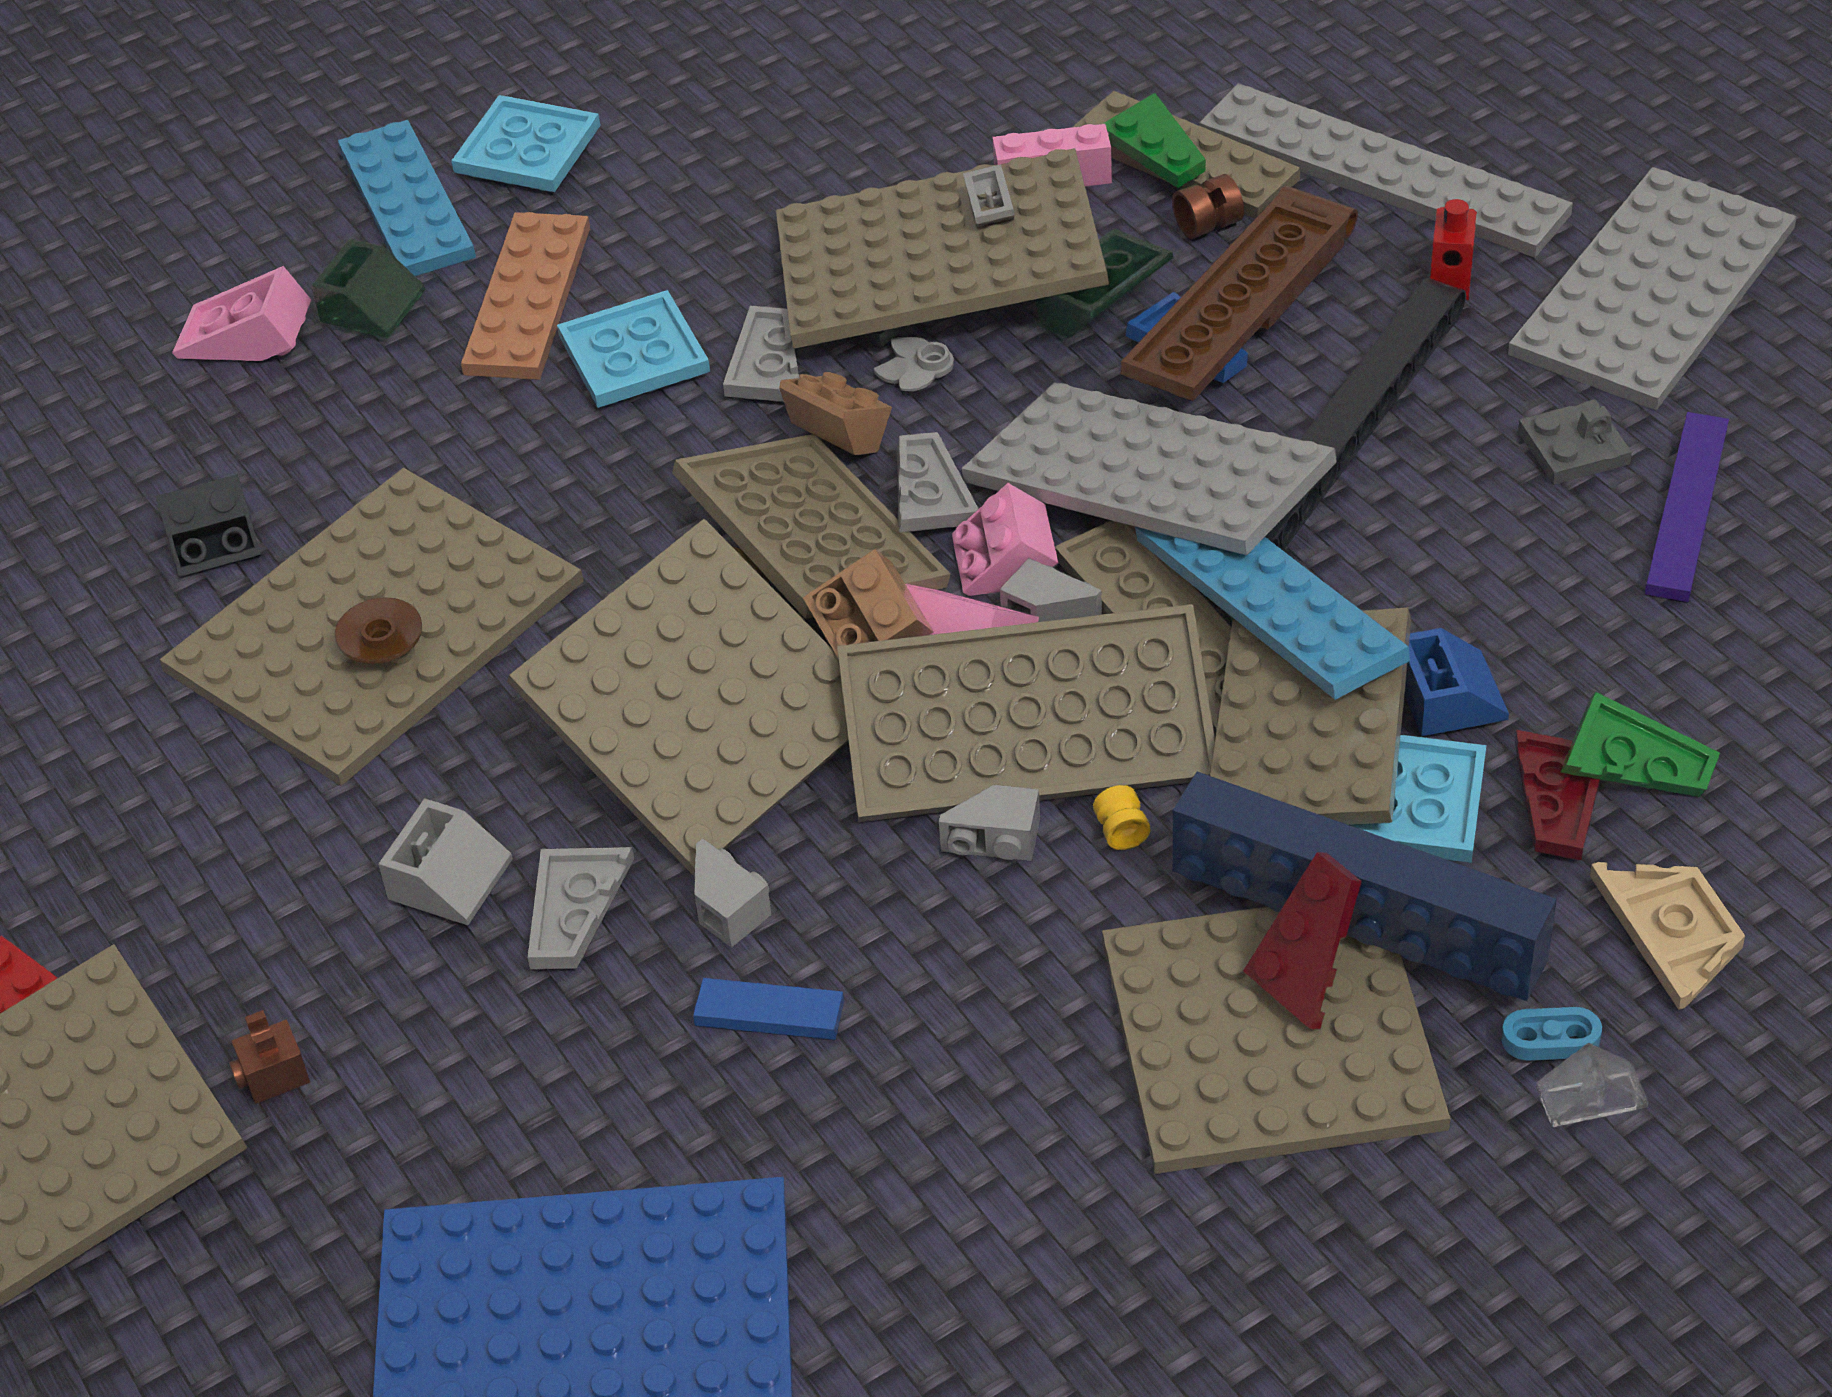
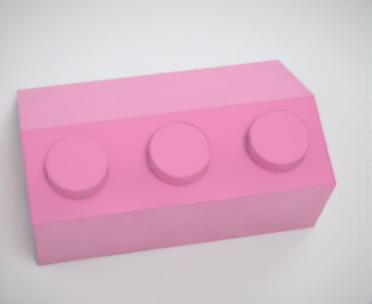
M905 584L934 631L930 635L1036 623L1039 620L1038 616L940 590Z

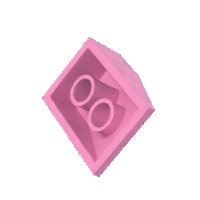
M282 266L194 304L172 353L177 359L263 361L275 355L283 356L289 353L296 345V338L301 325L306 320L305 315L311 299L287 269Z

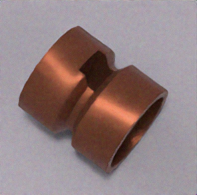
M1227 174L1206 180L1201 186L1195 184L1179 190L1172 197V207L1177 224L1185 236L1190 239L1212 232L1215 227L1223 228L1239 222L1244 216V204L1240 190L1235 181Z

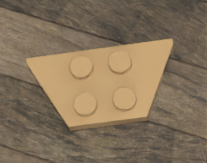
M1605 862L1591 864V879L1678 1010L1685 1008L1743 948L1744 933L1698 867L1673 866L1671 868H1661L1656 865L1636 864L1635 872L1607 870V863Z

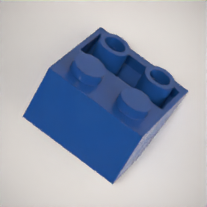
M1442 628L1410 633V661L1407 662L1404 695L1421 736L1509 720V712L1480 649Z

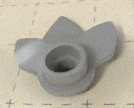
M896 337L891 339V346L896 357L875 367L874 373L887 383H899L901 391H917L929 386L934 379L947 375L954 367V357L948 347L942 343L927 342L919 337Z

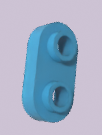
M1581 1007L1521 1009L1512 1012L1504 1020L1501 1040L1504 1049L1511 1056L1521 1060L1584 1058L1592 1055L1599 1048L1602 1024L1597 1015ZM1575 1036V1037H1579V1038H1577V1039H1571V1038H1569V1037Z

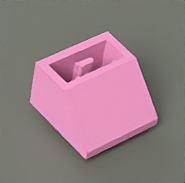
M1007 483L995 495L990 496L982 507L966 521L961 522L952 533L963 593L968 596L1000 592L1001 587L1028 558L1051 567L1058 563L1045 504L1010 483Z

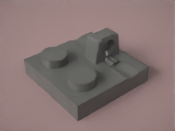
M1595 399L1583 402L1577 406H1568L1519 419L1518 433L1553 485L1626 466L1631 462L1632 451L1611 423L1610 413L1605 406H1600Z

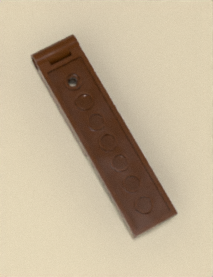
M1286 185L1283 186L1276 198L1121 361L1120 374L1137 380L1140 383L1167 391L1178 397L1194 401L1260 327L1269 330L1344 246V239L1350 237L1356 226L1358 218L1357 209Z

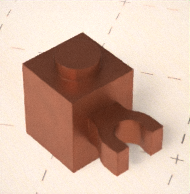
M263 1010L246 1016L245 1020L250 1034L231 1040L238 1059L229 1062L238 1088L242 1089L248 1086L253 1100L257 1104L310 1083L301 1052L287 1019L269 1026Z

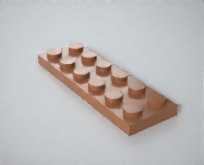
M533 212L514 213L461 362L463 375L541 379L557 325L559 324L590 231L588 216L537 214Z

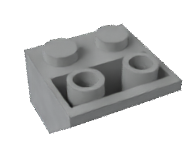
M424 798L378 865L388 900L469 925L513 858L510 851L464 810Z

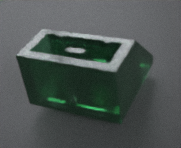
M351 238L311 285L320 322L386 339L389 338L425 292L424 284L384 246Z

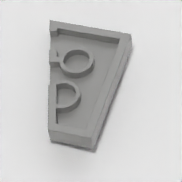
M750 306L723 383L724 396L784 402L779 389L781 380L799 378L795 349L793 348L790 336L788 310L784 308Z

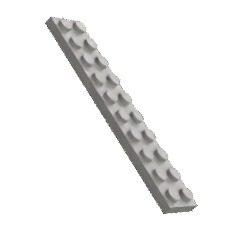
M1239 83L1199 123V126L1296 165L1300 167V172L1433 221H1436L1437 209L1445 207L1447 201L1452 199L1464 200L1468 203L1469 209L1477 211L1475 236L1534 258L1572 215L1573 203L1552 194L1538 191L1518 182L1510 181L1482 169L1468 166L1451 158L1440 156L1418 148L1415 145L1398 141L1381 133L1370 131L1350 122L1342 121L1314 109L1300 106Z

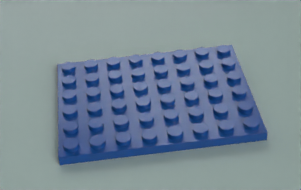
M784 1177L384 1209L373 1397H793Z

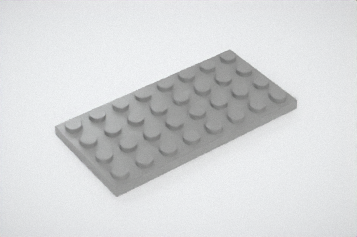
M1652 167L1509 342L1508 355L1657 411L1794 230L1797 216L1780 211L1774 207L1756 203L1739 195L1715 189L1704 183L1674 175L1669 171Z
M1054 382L961 469L964 482L997 491L1007 483H1010L1043 503L1248 555L1336 463L1335 448L1319 445L1312 441H1302L1281 436L1274 432L1255 430L1239 424L1225 423L1208 419L1205 416H1195L1174 411L1167 407H1157L1140 403L1133 399H1123L1106 395L1099 391H1089L1072 387L1068 384Z

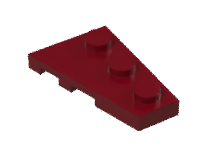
M1323 852L1315 854L1243 970L1244 973L1309 1029H1321L1325 1012L1321 1011L1327 987L1333 986L1337 969L1332 967L1341 939L1346 938L1361 885L1360 879L1328 853Z

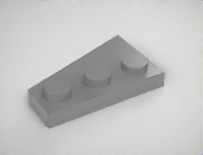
M938 432L899 436L897 444L899 533L957 527L961 522L966 521L978 510V507Z
M632 847L541 849L527 957L530 969H571L578 967L634 861Z

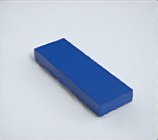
M703 978L693 1018L695 1026L836 1040L844 1005V996L842 991Z

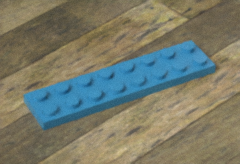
M1135 527L1139 543L1334 700L1410 661L1409 646L1266 537L1248 555Z

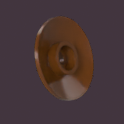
M374 598L353 606L343 614L336 625L335 639L339 650L349 659L367 664L384 663L403 656L417 644L422 634V621L418 611L408 602L396 598Z

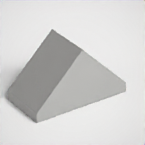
M1001 164L963 173L976 227L1015 218ZM997 191V195L992 197L991 192ZM986 194V199L980 200L977 195ZM994 204L1001 206L999 208H994L981 212V208L984 206H988L989 208H993Z

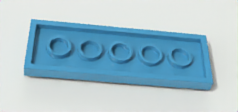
M408 120L393 122L385 127L364 133H355L350 137L338 140L344 161L403 280L476 258L474 246Z

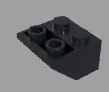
M238 474L156 496L179 577L261 555Z

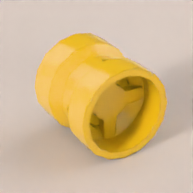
M1117 785L1102 791L1096 797L1093 803V810L1098 821L1103 824V834L1110 847L1116 850H1127L1140 845L1147 839L1150 834V824L1144 812L1140 810V801L1133 788L1127 785Z

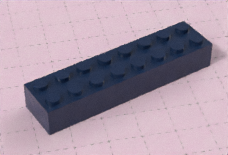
M1198 771L1174 807L1172 871L1183 875L1189 880L1203 882L1225 890L1230 895L1244 897L1268 906L1276 912H1280L1317 852L1328 853L1361 880L1347 936L1355 938L1363 944L1380 947L1399 954L1409 961L1421 962L1445 971L1453 977L1470 980L1489 987L1499 994L1513 996L1524 1001H1528L1548 962L1556 898Z

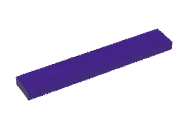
M1687 412L1647 579L1645 595L1689 602L1727 434L1728 418Z

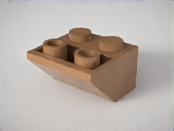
M824 372L823 376L818 377L800 374L799 378L781 380L779 389L792 424L854 455L878 452L892 407L879 401L877 393L864 388H853L846 384V378L831 372Z
M876 549L803 597L837 658V646L925 636L934 632L894 564Z

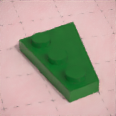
M1156 93L1103 123L1106 125L1109 141L1112 146L1177 188L1206 171L1205 157Z
M1595 692L1588 701L1560 772L1700 797L1707 790L1720 752Z

